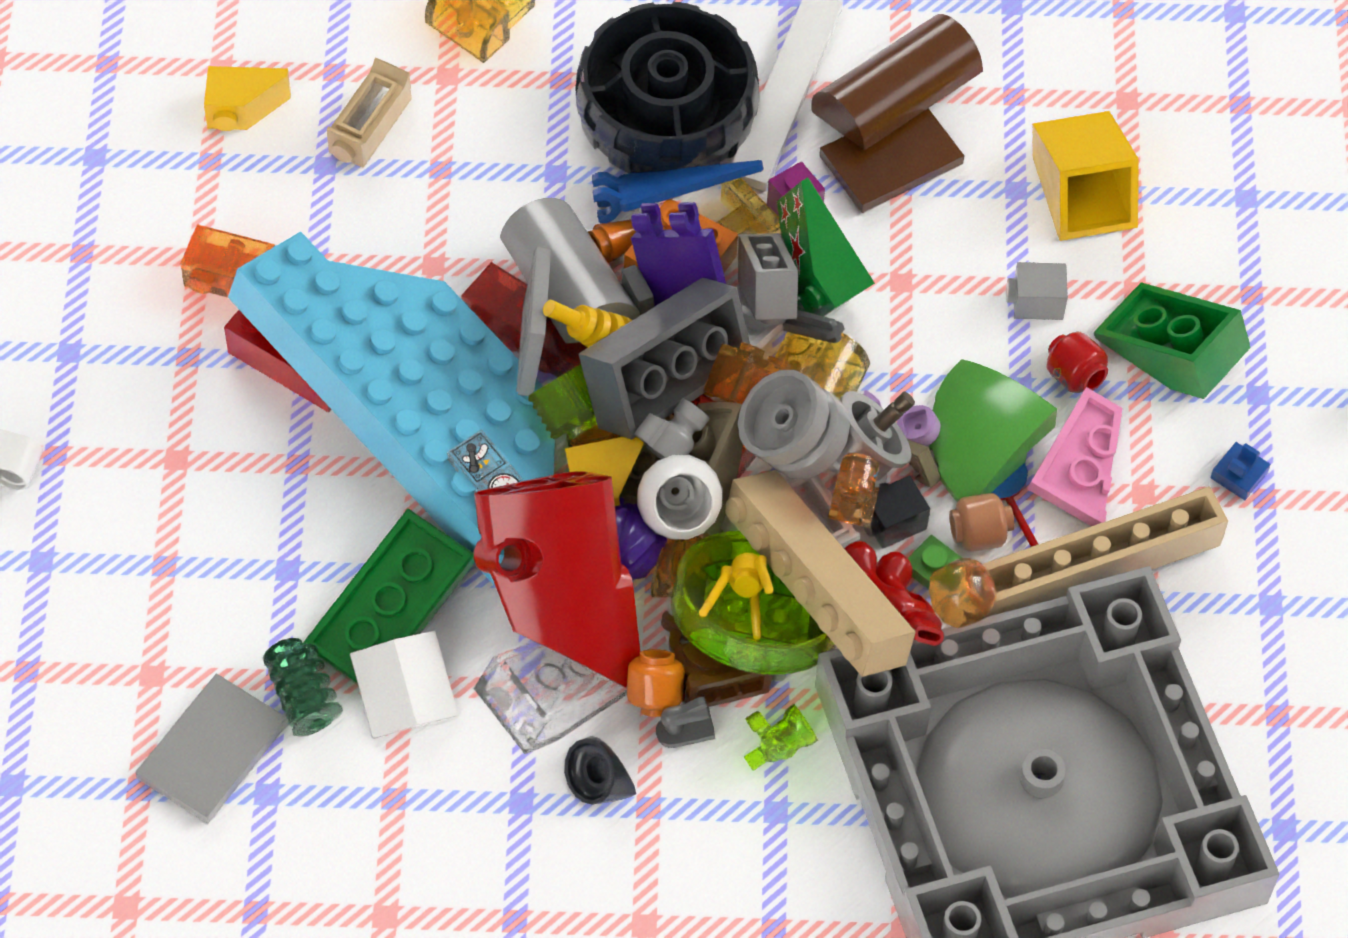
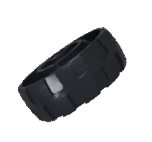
M673 1L672 4H654V2L631 7L628 12L616 18L612 16L594 32V37L589 47L585 45L582 51L575 85L576 107L581 118L582 130L595 150L598 148L608 157L609 163L629 174L631 172H657L720 164L726 158H732L736 155L737 150L749 135L754 117L757 115L759 78L754 54L748 42L742 41L735 26L718 14L713 15L701 10L697 5Z

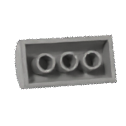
M552 197L537 199L520 207L506 221L499 238L527 283L534 249L536 247L551 249L548 300H554L572 309L579 305H586L623 315L632 320L640 316V312L567 202ZM550 318L565 343L580 342L568 334L567 325Z

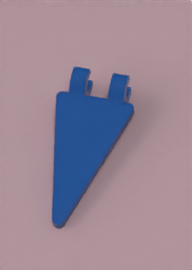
M761 160L667 171L630 173L620 175L619 177L608 172H597L592 175L593 187H598L592 191L594 203L597 202L599 208L609 207L597 210L598 222L609 223L616 219L621 211L628 212L638 209L642 203H658L764 170L763 162Z

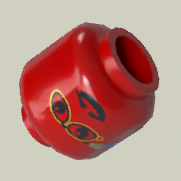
M1079 331L1069 333L1068 335L1062 334L1056 337L1049 345L1046 368L1050 375L1069 392L1081 393L1084 392L1086 387L1094 391L1106 379L1109 370L1107 368L1108 356L1105 350L1087 334Z

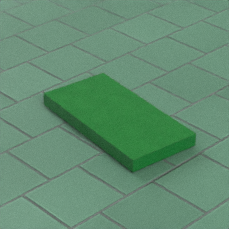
M407 508L302 643L303 647L358 686L350 653L394 639L421 634L474 565V553Z

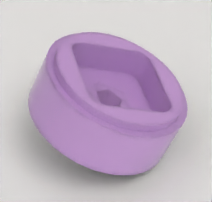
M924 405L912 406L897 420L898 426L908 440L924 446L932 444L940 433L941 425L939 419L929 407Z

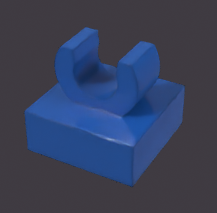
M1235 442L1213 468L1210 478L1246 501L1268 474L1271 464L1259 457L1260 452L1249 444L1245 443L1242 446Z

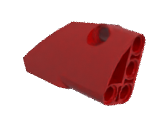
M572 471L475 492L478 531L482 538L475 546L473 558L479 570L491 574L513 632L541 644L626 688L628 665L634 658L640 656L641 650L632 577L625 565L621 564L612 477L586 471ZM504 550V558L499 563V555Z

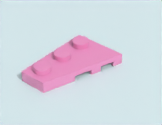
M1086 387L1027 489L1090 526L1105 522L1107 497L1112 482L1113 457L1117 449L1123 408Z

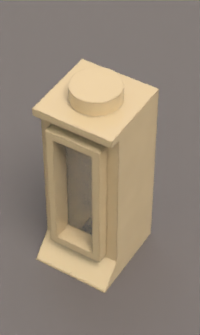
M375 57L369 74L332 126H328L326 129L329 153L342 162H351L364 168L412 100L410 72Z

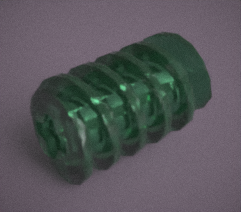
M287 638L278 641L265 651L262 659L264 666L268 668L269 678L274 683L275 693L281 698L280 704L282 710L286 712L287 722L293 727V736L303 737L315 734L329 726L341 716L343 707L340 703L334 702L337 698V693L335 689L328 687L331 683L330 676L322 673L325 669V664L323 660L316 658L319 654L318 647L314 644H302V640L299 638Z

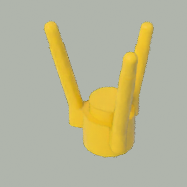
M743 553L733 559L731 566H722L720 577L699 610V615L701 617L707 616L727 583H730L732 589L739 596L749 597L752 634L755 640H759L761 638L760 591L764 588L766 594L773 593L772 582L766 567V556Z

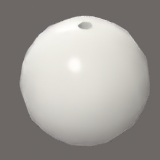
M671 455L656 461L644 473L638 487L637 506L643 521L656 534L668 539H690L703 534L715 523L722 507V487L717 474L705 461L690 455ZM677 487L679 489V492L677 494H672V488Z

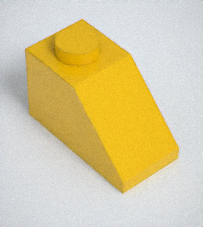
M208 66L204 97L207 129H218L221 131H231L234 129L248 130L291 99L288 68Z

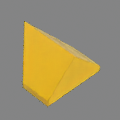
M619 437L565 448L569 472L586 471L611 476L615 506L620 505L619 496L644 442L637 437L632 440Z

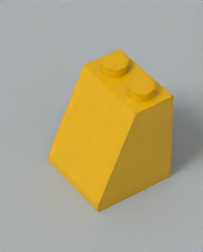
M1110 111L1032 123V158L1060 241L1138 228L1139 158Z

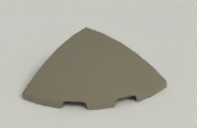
M709 402L697 404V407L706 413L710 419L701 431L693 433L694 447L689 455L705 461L717 474L722 487V507L716 521L703 534H700V536L714 540L717 539L725 519L726 501L729 497L732 481L737 479L743 443L740 440L738 419L742 406L740 403ZM669 415L665 418V420L670 421L671 419H673L674 415ZM644 445L619 498H624V505L626 503L637 504L638 487L644 473L656 461L660 460ZM674 487L671 490L672 494H677L679 492V489L677 487Z

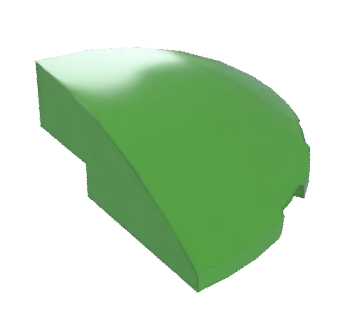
M961 359L942 381L936 392L932 409L940 421L941 428L937 439L929 445L930 451L933 450L935 460L939 466L938 472L941 482L956 502L963 497L993 492L1026 462L1027 452L1055 428L1057 408L1016 380L981 364Z

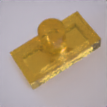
M742 178L721 183L720 202L730 213L716 221V223L737 234H743L748 230L751 234L779 233L781 236L778 215Z

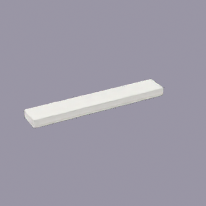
M801 1L759 99L757 115L754 117L751 131L737 150L732 162L761 160L764 170L731 181L762 191L767 190L768 180L774 174L842 12V1Z

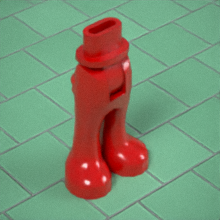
M855 541L844 548L915 630L914 640L932 646L942 643L944 640V633L941 630L942 622L935 614L933 607L921 595L906 589L912 578L910 560L901 552H889L883 555L877 562L875 550L866 542Z

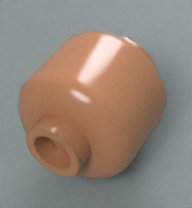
M995 493L963 497L956 503L955 509L949 511V523L953 541L955 544L961 543L962 547L968 552L1002 547L1006 543L1008 531H1013L1015 527L1011 506H1004L999 496Z

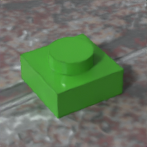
M932 534L908 557L912 565V578L935 595L963 568L964 558Z

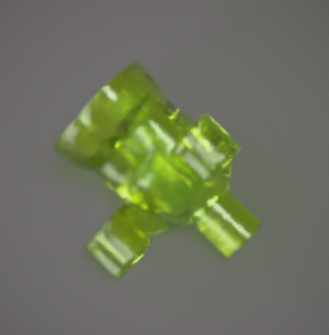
M794 703L785 710L783 719L772 726L766 721L760 711H756L746 717L745 720L751 730L757 732L760 744L757 748L743 756L751 770L755 771L766 762L774 763L790 759L800 748L811 746L819 740L804 715Z

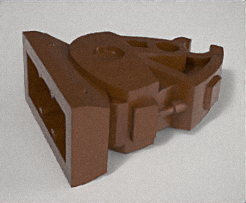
M678 597L672 602L671 611L673 613H679ZM714 606L706 617H701L700 622L685 627L681 617H674L667 610L662 614L661 626L670 632L669 650L675 654V659L684 665V685L686 686L684 703L704 697L707 706L712 707L769 693L774 669L753 668L729 661L708 650L689 633L704 626L735 632L736 620ZM682 639L686 641V643L681 644L680 640Z

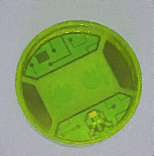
M740 530L708 536L693 544L685 552L679 563L671 593V611L683 635L706 655L723 664L747 672L783 675L815 667L818 662L819 653L835 650L837 647L827 634L819 628L806 609L797 602L795 596L781 579L773 573L768 564L766 567L772 582L773 593L766 594L764 588L760 591L761 638L759 640H755L752 634L749 597L739 596L732 589L730 583H727L707 616L701 617L699 615V610L720 577L722 566H731L733 559L743 553H753L760 556L751 547L749 541Z

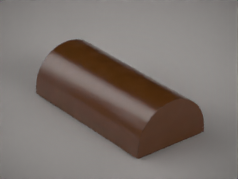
M937 14L815 93L811 100V111L865 151L982 73L983 63L980 52L970 34L958 21L948 15Z

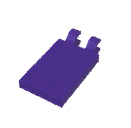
M695 202L679 203L678 209L680 213L669 214V222L672 228L670 230L663 229L661 211L657 203H642L640 205L642 213L632 214V226L636 232L631 237L638 268L654 296L655 306L702 277L726 284L713 229H701L698 207Z

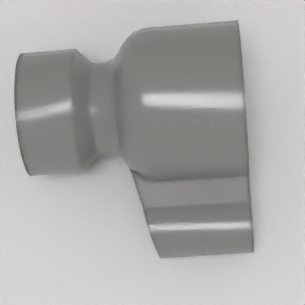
M684 398L681 399L673 410V419L669 421L649 413L634 433L637 438L644 442L643 445L660 460L671 455H689L694 447L693 433L701 431L710 419L700 408Z

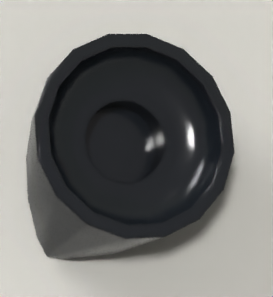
M589 736L576 741L569 748L565 758L564 774L571 792L581 802L591 805L627 799L637 794L628 771L606 742L598 737Z

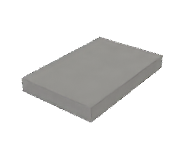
M536 247L533 253L522 312L516 387L518 395L533 397L546 329V316L543 314V306L548 301L550 248Z
M216 673L136 770V777L147 786L209 824L288 725L287 717Z

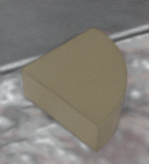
M908 440L911 449L909 464L919 473L915 479L923 485L932 488L941 480L930 450L927 446Z

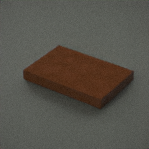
M929 108L865 151L843 136L820 147L819 152L820 158L861 213L962 165L965 157Z

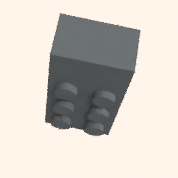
M703 277L579 353L598 428L631 440L636 437L634 435L635 431L649 413L665 419L674 413L673 410L682 398L691 402L754 362L737 287Z

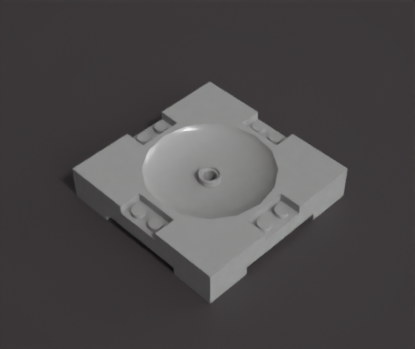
M1150 566L1069 587L1064 597L943 628L941 630L944 633V640L939 645L932 646L913 640L905 666L862 677L852 664L844 658L839 649L818 654L815 688L856 800L860 799L886 870L885 881L906 938H1125L1139 933L1141 938H1148L1268 904L1280 873L1247 795L1241 796L1179 650L1181 638ZM1034 774H1045L1050 780L1038 779Z

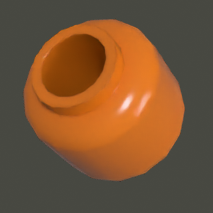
M647 649L641 651L640 656L634 658L628 665V701L632 705L641 708L642 715L649 717H661L664 709L680 705L683 701L684 665L675 659L674 653L667 650Z

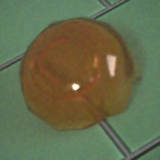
M959 558L934 571L930 577L929 596L932 607L942 622L955 628H963L983 620L991 613L997 599L995 582L985 565L971 558Z

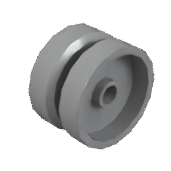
M779 370L758 382L744 400L738 419L739 437L746 449L780 473L792 479H809L827 470L838 459L844 449L850 429L848 411L841 400L829 391L821 388L814 380L796 370Z

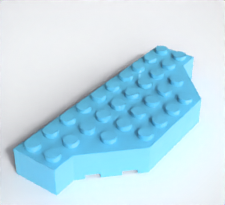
M301 231L237 269L228 298L441 529L473 553L477 542L482 538L478 531L475 492L488 489L490 479L500 473L514 475L520 482L554 475L556 399L537 378L533 397L518 395L516 387L519 359L445 281L329 261ZM479 433H482L506 464L479 482H476L451 451ZM476 437L456 450L461 451L460 455L456 454V456L469 470L470 463L462 461L464 455H469L466 446L469 443L475 444L476 453L479 451L481 444L485 443L489 446L485 457L478 461V464L480 463L483 468H479L477 473H471L476 480L481 479L499 467V460L502 461L483 437L481 441H478ZM484 460H489L487 465L483 462ZM504 550L499 555V563L504 558ZM481 571L495 586L491 574Z

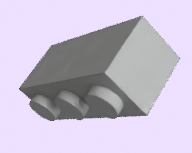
M738 234V283L754 319L768 325H779L785 323L786 319H797L798 270L780 234Z

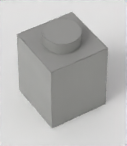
M1017 262L1014 278H1007L1006 302L1013 303L1014 319H1064L1068 300L1066 263Z

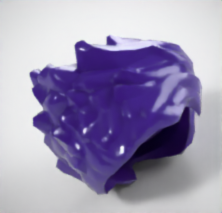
M620 497V505L615 506L621 564L625 565L629 570L632 580L642 579L658 564L660 552L668 541L666 537L656 534L643 521L637 504L626 503L624 505V498Z

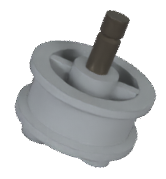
M849 391L840 397L841 402L848 411L850 429L844 449L838 459L828 469L833 472L839 471L864 493L874 491L879 487V484L885 483L887 473L892 468H903L911 460V449L908 440L896 423L904 413L915 405L913 397L905 391L885 409L869 397L858 392ZM873 472L877 474L875 482L871 479V476L875 479V477L871 474Z

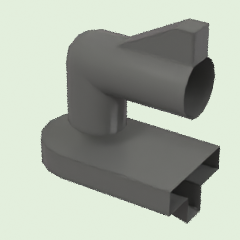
M704 697L664 709L661 714V720L656 726L658 741L667 748H678L716 739L710 709Z

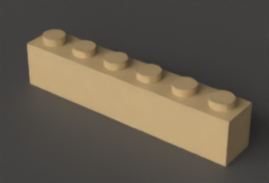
M772 470L733 479L725 506V514L728 519L740 530L754 550L760 555L766 556L767 564L773 573L781 579L795 596L797 602L806 609L819 628L827 634L841 651L844 658L852 664L862 677L905 666L916 633L915 630L778 471Z
M1208 486L974 566L970 593L983 618L1064 597L1067 594L1068 588L1148 566L1153 570L1219 547L1222 544L1229 520L1211 487Z

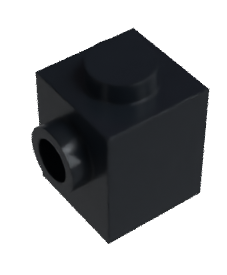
M909 475L891 484L881 483L877 489L869 491L864 498L863 513L860 514V520L869 537L875 536L881 548L884 549L927 530L931 508Z

